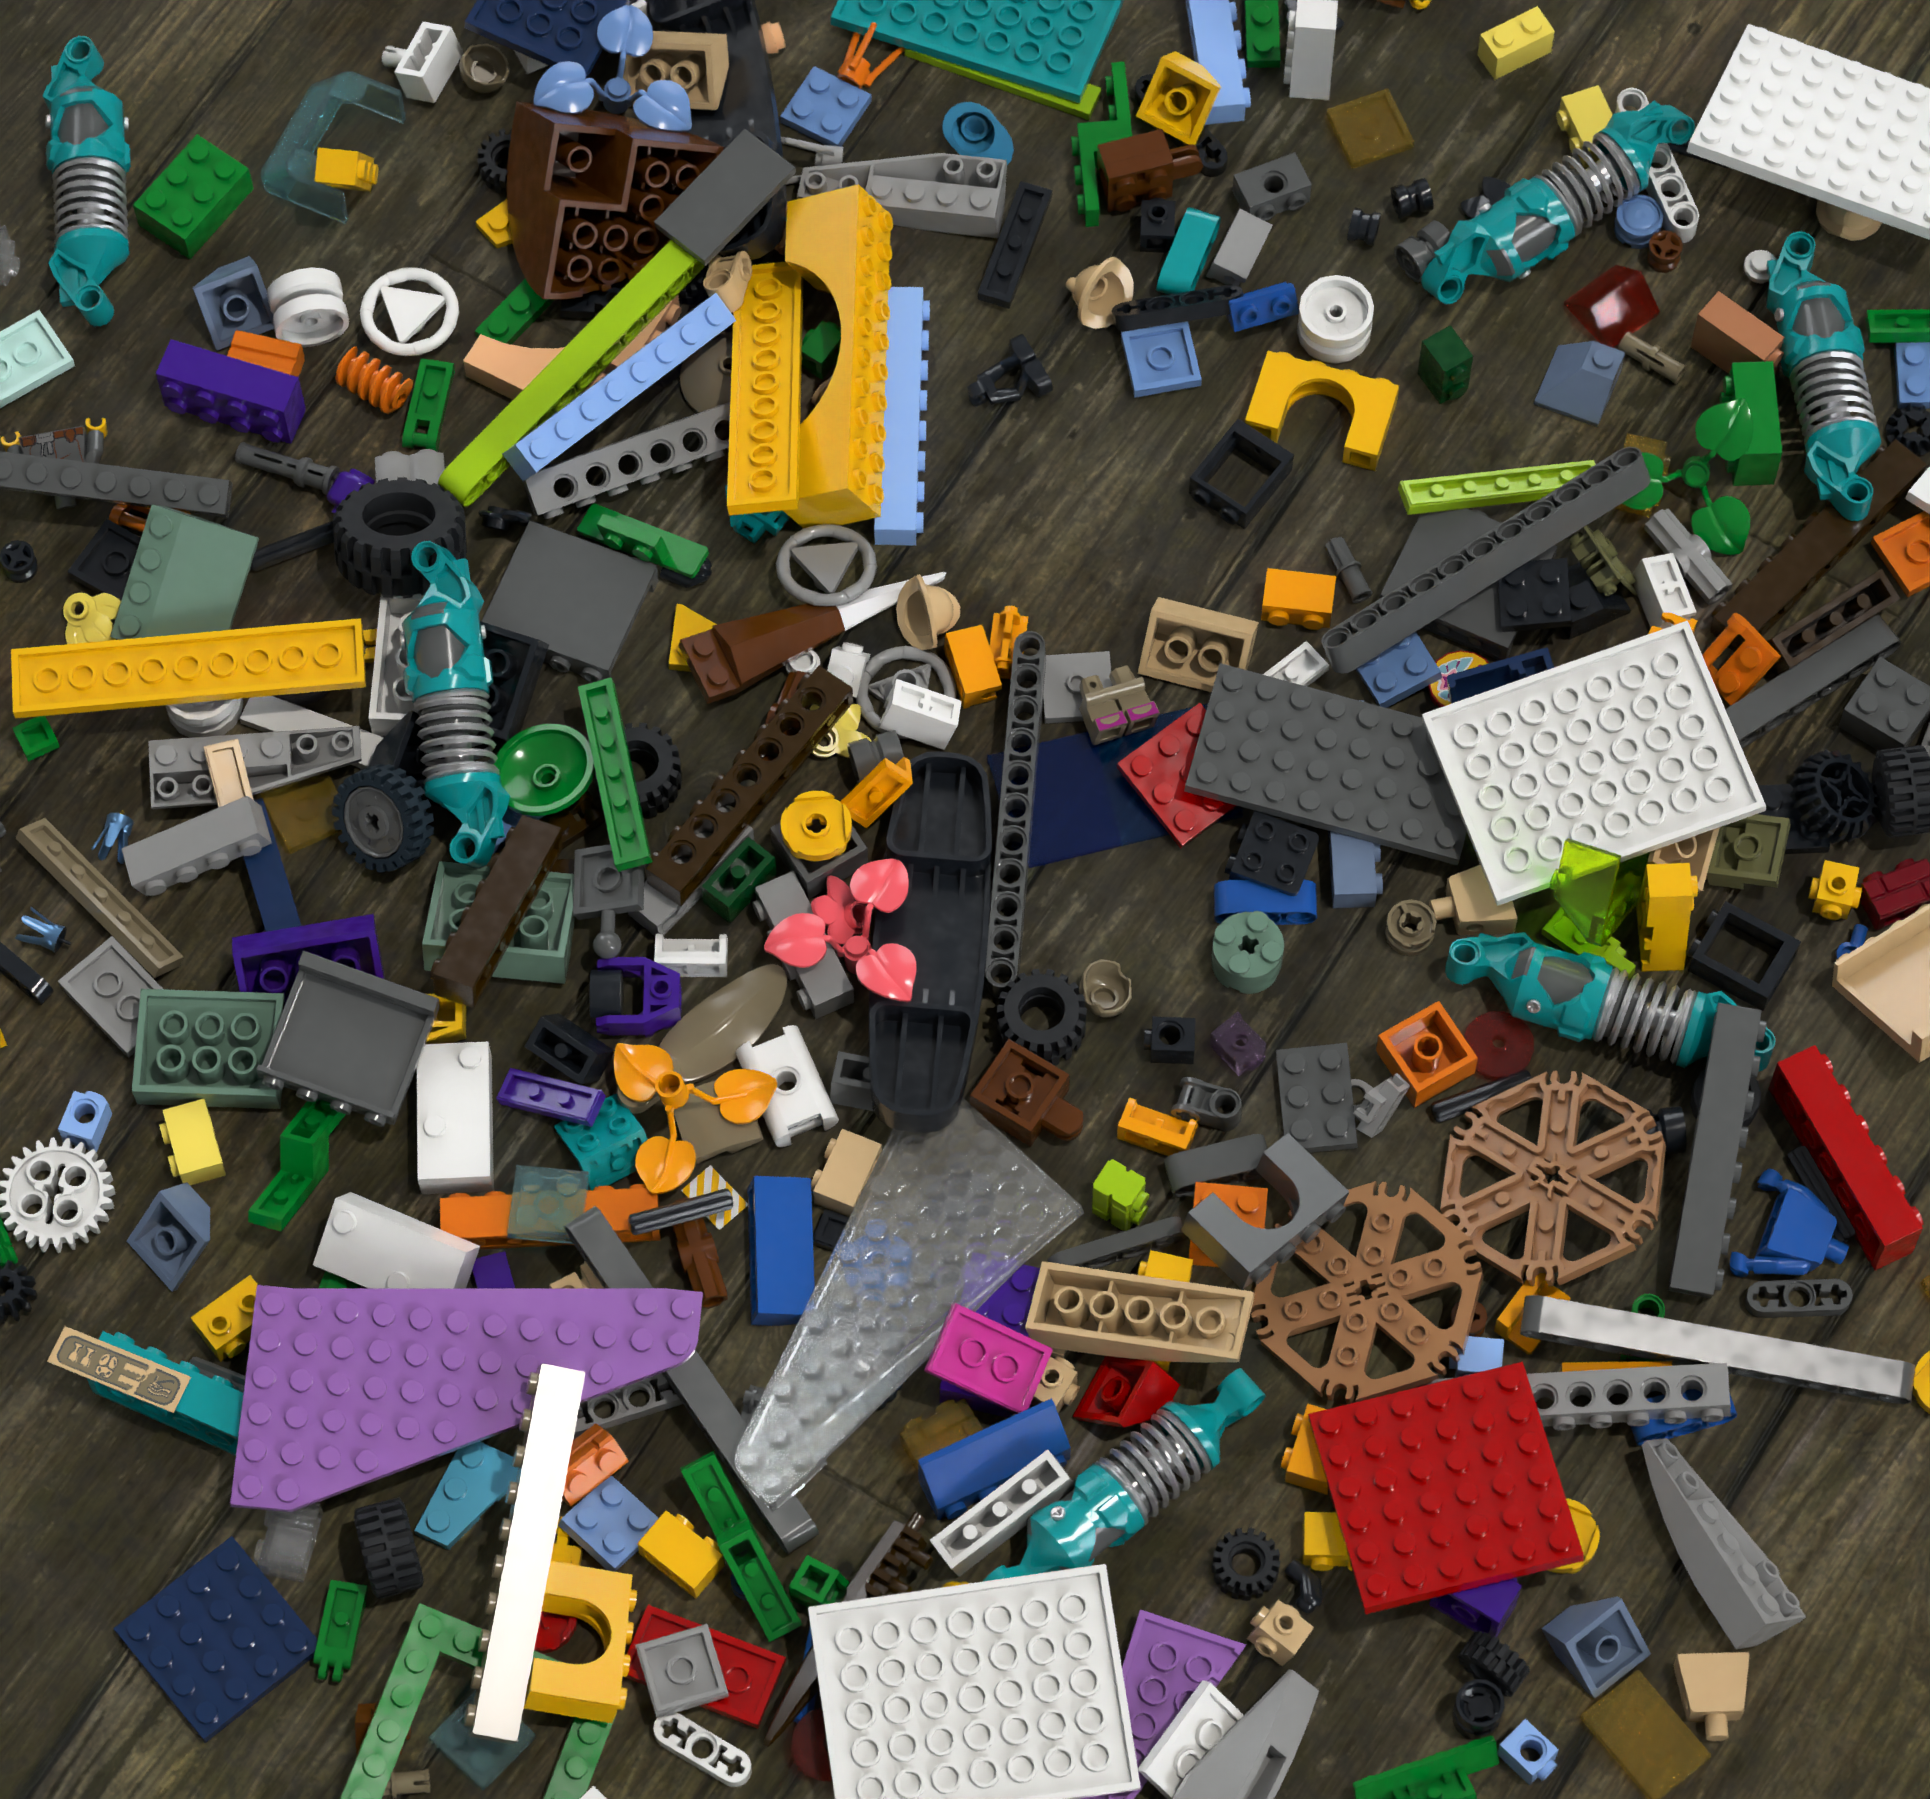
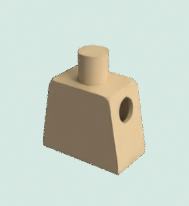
M1481 865L1447 878L1445 889L1447 897L1429 901V906L1435 914L1436 921L1453 917L1456 932L1459 935L1515 932L1517 915L1513 901L1497 906Z
M1749 1652L1677 1654L1674 1662V1671L1686 1719L1690 1722H1705L1706 1740L1708 1741L1727 1740L1729 1738L1727 1721H1737L1742 1717L1745 1706Z

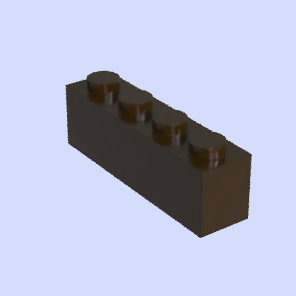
M1881 569L1767 640L1781 655L1771 667L1776 676L1792 668L1899 600V595L1883 570Z

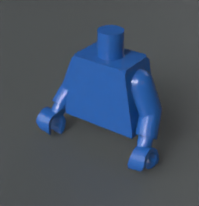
M1773 1169L1765 1170L1757 1183H1760L1758 1188L1766 1191H1778L1780 1194L1776 1197L1755 1258L1748 1259L1739 1252L1731 1253L1729 1265L1732 1274L1737 1277H1746L1749 1271H1754L1755 1274L1805 1275L1820 1266L1824 1258L1840 1265L1846 1257L1849 1246L1832 1238L1837 1224L1836 1217L1829 1213L1827 1206L1809 1188L1788 1179L1783 1181L1782 1176Z

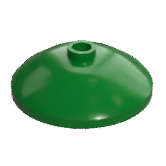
M541 724L519 732L503 745L497 754L498 759L493 764L500 770L499 775L501 776L502 786L510 795L508 808L528 816L549 815L569 807L586 792L595 773L588 740L577 730L561 724Z

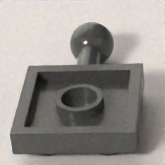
M610 844L575 850L573 915L578 920L601 917V932L593 941V949L603 959L613 958L621 950V940L615 933V914L644 910L645 865L618 872L614 864Z

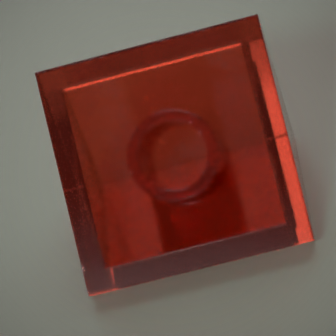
M1614 265L1564 301V305L1601 344L1612 348L1621 342L1628 331L1633 334L1660 314V310L1642 272L1620 265Z

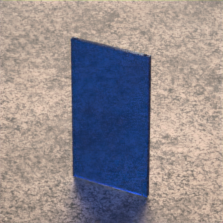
M1208 703L1202 704V706H1203L1206 710H1207V707H1208ZM1193 707L1160 714L1152 728L1126 736L1123 733L1120 738L1094 746L1088 732L1039 743L1029 868L1170 835L1121 774L1116 765ZM1025 746L1013 750L1019 753H1024L1028 751L1030 747ZM1004 752L987 755V764L991 769L999 801L1001 797ZM1016 777L1011 780V783L1023 785L1028 780L1024 777ZM1240 806L1236 807L1215 824L1242 818L1243 809ZM1014 809L1007 815L1012 818H1019L1025 812ZM1011 842L1014 851L1022 846L1018 842Z

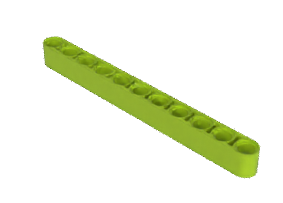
M670 240L442 472L438 485L442 486L445 491L448 490L464 507L474 503L510 466L502 453L578 397L705 266L674 241Z

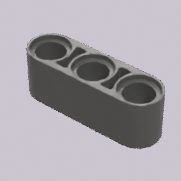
M1247 1135L1168 1156L1164 1160V1165L1173 1195L1175 1197L1194 1195L1196 1182L1236 1185L1263 1178L1256 1171L1263 1152L1268 1149L1264 1135Z

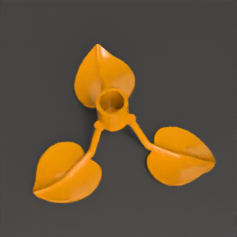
M617 1043L615 1047L614 1073L621 1092L628 1099L636 1102H646L657 1091L662 1103L666 1106L670 1138L655 1136L646 1140L639 1147L635 1159L638 1175L646 1185L649 1193L652 1194L667 1193L676 1189L689 1178L695 1168V1149L688 1141H676L677 1132L674 1118V1109L684 1106L689 1099V1094H693L712 1105L720 1104V1112L725 1120L734 1124H747L755 1121L765 1112L777 1089V1081L772 1076L756 1070L737 1069L722 1074L715 1081L714 1090L718 1097L714 1098L696 1089L692 1083L686 1085L682 1076L674 1071L673 1061L664 1049L653 1045H629Z

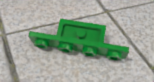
M595 503L590 506L577 528L582 536L690 578H694L709 555V550L706 546Z
M1492 1735L1472 1740L1467 1744L1437 1752L1432 1756L1402 1764L1399 1767L1376 1775L1367 1776L1352 1784L1354 1798L1477 1799L1476 1792L1467 1775L1499 1764L1496 1740Z

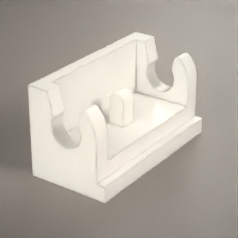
M1670 553L1641 559L1633 573L1636 579L1633 585L1638 593L1637 595L1650 628L1655 626L1665 629L1673 625L1661 619L1662 613H1673L1687 620H1690L1691 616H1695L1697 613L1674 554Z
M896 679L885 701L884 708H886V711L880 720L879 728L887 731L895 730L899 735L945 750L958 726L962 701Z
M663 934L655 935L654 962L680 973V977H727V934H720L719 939H664Z

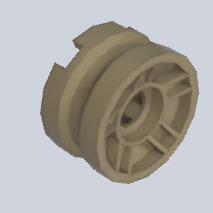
M1410 899L1397 903L1388 913L1385 930L1388 944L1396 952L1408 956L1419 955L1428 950L1433 943L1435 934V914L1428 905L1418 900ZM1408 923H1412L1416 925L1417 928L1416 931L1413 932L1411 928L1404 926Z

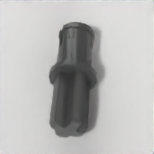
M1332 538L1326 544V550L1337 569L1336 577L1342 579L1353 603L1365 601L1372 595V590L1369 588L1360 570L1362 567L1361 563L1355 561L1344 538Z

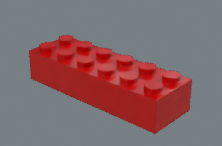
M1813 1045L1777 1062L1769 1091L1800 1144L1807 1147L1854 1226L1856 1240L1874 1271L1913 1253L1923 1230V1219L1915 1206L1910 1207L1907 1202L1901 1180L1896 1175L1892 1176L1887 1168V1158L1879 1145L1874 1146L1868 1135L1869 1128L1862 1115H1856L1850 1105L1851 1097L1848 1090L1843 1084L1839 1085L1834 1078L1831 1061L1826 1054L1821 1055L1816 1045Z

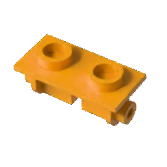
M1005 606L1004 611L994 613L989 646L999 677L1003 679H1011L1015 639L1019 634L1027 631L1028 617L1021 616L1018 613V608L1015 606Z

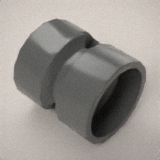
M1433 220L1417 231V238L1410 236L1395 247L1394 252L1399 265L1408 277L1415 282H1421L1425 269L1435 258L1434 252L1448 243L1451 233L1439 221Z
M895 730L875 735V739L872 742L864 738L847 743L848 754L857 784L884 758L896 764L904 757Z

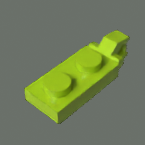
M1566 904L1561 905L1542 929L1541 934L1568 953L1579 956L1583 952L1604 957L1607 964L1614 966L1613 969L1617 967L1620 972L1626 970L1628 972V980L1635 974L1636 965L1624 957L1626 951L1620 947L1621 942Z

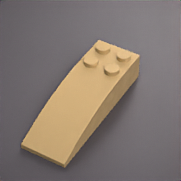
M1042 1261L1025 1329L1031 1339L1050 1348L1168 1362H1239L1255 1294L1252 1291Z

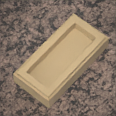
M234 739L204 746L203 750L218 808L247 795L253 799L239 740Z

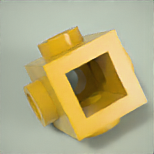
M1824 860L1820 877H1813L1808 898L1815 899L1812 912L1820 913L1822 917L1830 920H1838L1840 918L1847 920L1851 908H1858L1862 888L1856 887L1859 867Z

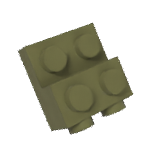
M1755 814L1720 827L1707 872L1709 885L1744 889L1745 884L1778 888L1791 825L1790 819Z

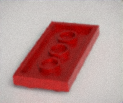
M647 1605L626 1654L630 1655V1666L628 1675L624 1678L647 1686L636 1649L637 1644L698 1627L701 1624ZM709 1628L729 1697L700 1705V1707L758 1729L786 1663V1657Z

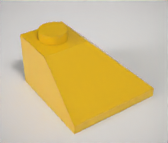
M1176 51L1161 57L1136 117L1158 129H1163L1164 132L1188 145H1196L1221 86L1204 66Z

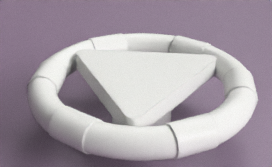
M400 268L387 272L368 288L363 296L360 308L361 324L370 341L383 351L400 356L421 355L442 345L454 331L459 315L458 300L449 283L438 274L421 268ZM407 280H418L428 283L442 295L389 286ZM380 293L382 294L398 342L392 341L375 326L373 311L376 299ZM446 303V312L441 328L430 338L405 344L413 335L421 332L425 323Z

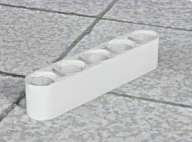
M1627 88L1618 95L1615 113L1627 111L1623 108L1625 106H1633L1637 108V111H1640L1649 105L1647 97L1639 89ZM1658 143L1652 163H1660L1663 165V168L1656 169L1650 167L1649 182L1646 190L1649 197L1655 199L1662 208V225L1664 230L1676 233L1681 238L1682 243H1687L1695 236L1699 212L1668 143ZM1672 191L1677 196L1667 197L1662 192ZM1683 219L1689 222V225L1681 226L1675 221Z

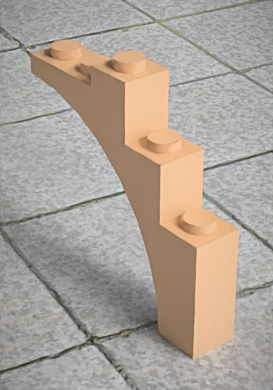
M678 295L584 391L664 332L669 324L673 325L677 322L681 313ZM480 334L463 360L465 374L467 378L514 400L565 347L527 348L505 344Z

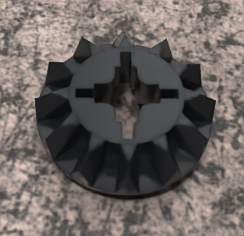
M1909 404L1905 408H1897L1888 418L1886 424V436L1889 443L1891 444L1897 439L1916 456L1930 452V413L1926 411L1925 406L1917 408ZM1908 423L1913 426L1923 424L1919 431L1920 434H1917L1915 431L1906 433L1909 426Z

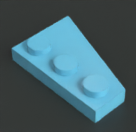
M480 1441L458 1449L414 1530L415 1535L449 1550L480 1520V1516L491 1505L501 1500L507 1494L509 1482H516L518 1468L512 1467L513 1456Z

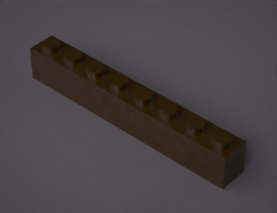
M1897 439L1887 448L1884 445L1881 446L1871 457L1870 462L1872 463L1865 469L1860 467L1856 473L1859 477L1867 479L1873 487V497L1868 515L1862 520L1850 521L1844 518L1832 503L1827 500L1825 503L1826 507L1819 514L1815 511L1806 519L1802 526L1804 529L1797 536L1791 534L1780 546L1781 551L1774 558L1768 556L1757 569L1758 574L1751 581L1748 578L1743 580L1736 588L1735 596L1728 603L1725 600L1722 601L1711 614L1713 621L1710 632L1715 637H1718L1728 626L1727 620L1734 613H1738L1763 637L1906 497L1908 491L1925 472L1927 464ZM1852 497V498H1851V499H1853V500H1855V501H1860V500H1861L1860 498H1857V497ZM1738 634L1728 647L1735 652L1745 639Z

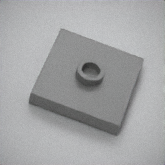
M1109 651L1046 655L1043 694L1045 724L1084 721L1079 710L1083 700L1079 688L1081 680L1089 676L1098 675L1103 688L1112 686L1109 678L1111 673Z
M708 1624L636 1645L656 1718L729 1697Z

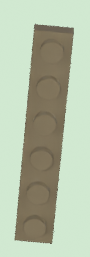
M46 818L19 829L16 839L154 978L180 966L184 956Z

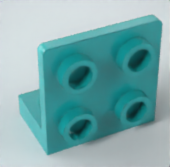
M617 1094L605 1098L592 1127L565 1120L555 1125L557 1134L577 1160L586 1184L591 1191L598 1186H608L637 1171L635 1164L637 1151L641 1144L648 1140L643 1127L631 1111L618 1103Z

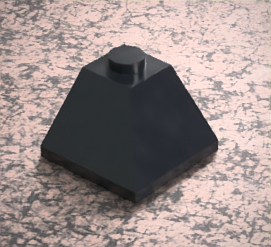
M1580 562L1568 567L1572 627H1562L1569 640L1631 612L1618 587L1610 596L1599 593L1590 576L1586 574L1588 568H1582Z
M409 711L376 746L369 767L377 764H383L384 766L388 764L394 765L395 770L401 768L406 771L405 778L412 776L416 780L414 788L421 786L423 789V782L427 777L422 773L430 766H426L420 760L429 753L421 751L419 746L428 740H422L417 734L426 727H421L415 723L421 716L415 711ZM424 794L420 796L422 801L428 799L430 804L440 806Z

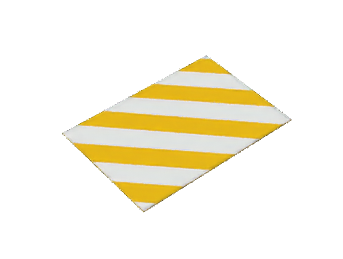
M710 1165L681 1191L688 1198H693L718 1190L729 1189L733 1197V1208L706 1216L720 1230L745 1209L748 1203Z

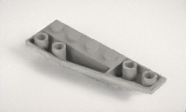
M935 153L805 167L802 171L797 199L859 184L891 214L893 225L934 232L999 238L1005 206L1007 160Z
M360 726L148 741L151 808L166 809L217 805L203 750L204 746L238 739L252 795L361 762Z
M1667 1438L1645 1441L1642 1444V1449L1651 1484L1676 1550L1695 1587L1735 1649L1757 1646L1806 1618L1799 1607L1800 1604L1797 1597L1788 1590L1780 1578L1776 1565L1767 1558L1682 1457L1678 1449Z
M1289 1669L1187 1773L1172 1799H1274L1295 1757L1319 1690L1294 1670Z

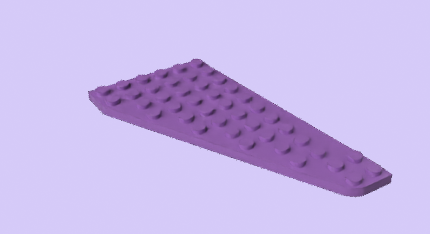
M257 1285L230 1505L231 1507L293 1512L519 1427L522 1411L524 1408L529 1409L532 1395L526 1394L530 1372L536 1373L537 1368L541 1364L586 1372L580 1403L684 1364L696 1350L703 1292L667 1288H284Z

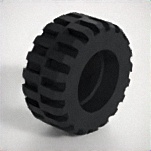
M397 477V480L388 481V478L381 479L372 485L369 482L362 485L359 491L353 490L350 492L345 500L341 501L333 516L335 562L338 570L351 585L357 589L362 587L366 593L371 595L378 593L382 594L385 598H393V596L412 598L414 594L419 593L422 596L425 595L430 587V582L413 566L411 560L414 547L423 541H431L448 549L456 560L466 559V522L462 505L448 490L445 491L442 486L435 483L432 485L427 484L426 480L416 478L415 481L407 480V477ZM436 552L429 558V567L436 562Z

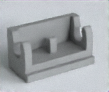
M1239 209L1206 277L1214 278L1226 285L1239 286L1240 282L1245 283L1273 225Z

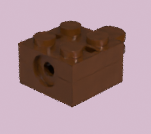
M1163 129L1099 144L1097 148V182L1107 212L1130 210L1134 206L1141 205L1142 200L1172 197L1173 180L1196 175L1203 168L1197 146L1190 144L1169 150Z
M1010 1039L1005 1043L970 1095L971 1112L1030 1147L1043 1129L1064 1141L1076 1139L1083 1129V1112L1078 1107L1064 1100L1069 1091L1070 1074Z

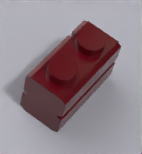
M1913 858L1906 859L1897 864L1894 871L1884 875L1882 871H1877L1863 879L1860 887L1862 888L1860 902L1865 912L1868 913V917L1875 930L1892 925L1898 920H1904L1915 913L1922 905L1930 903V864L1927 859L1924 858L1916 862Z

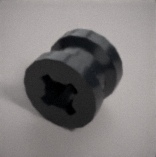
M1355 207L1350 221L1347 240L1353 242L1357 239L1364 240L1367 245L1374 246L1380 225L1381 213L1373 212L1372 214H1367L1362 209Z
M15 540L7 543L1 549L0 562L9 580L16 583H24L33 579L38 571V562L30 544L25 541ZM22 562L25 563L24 565L16 567L17 564H20Z

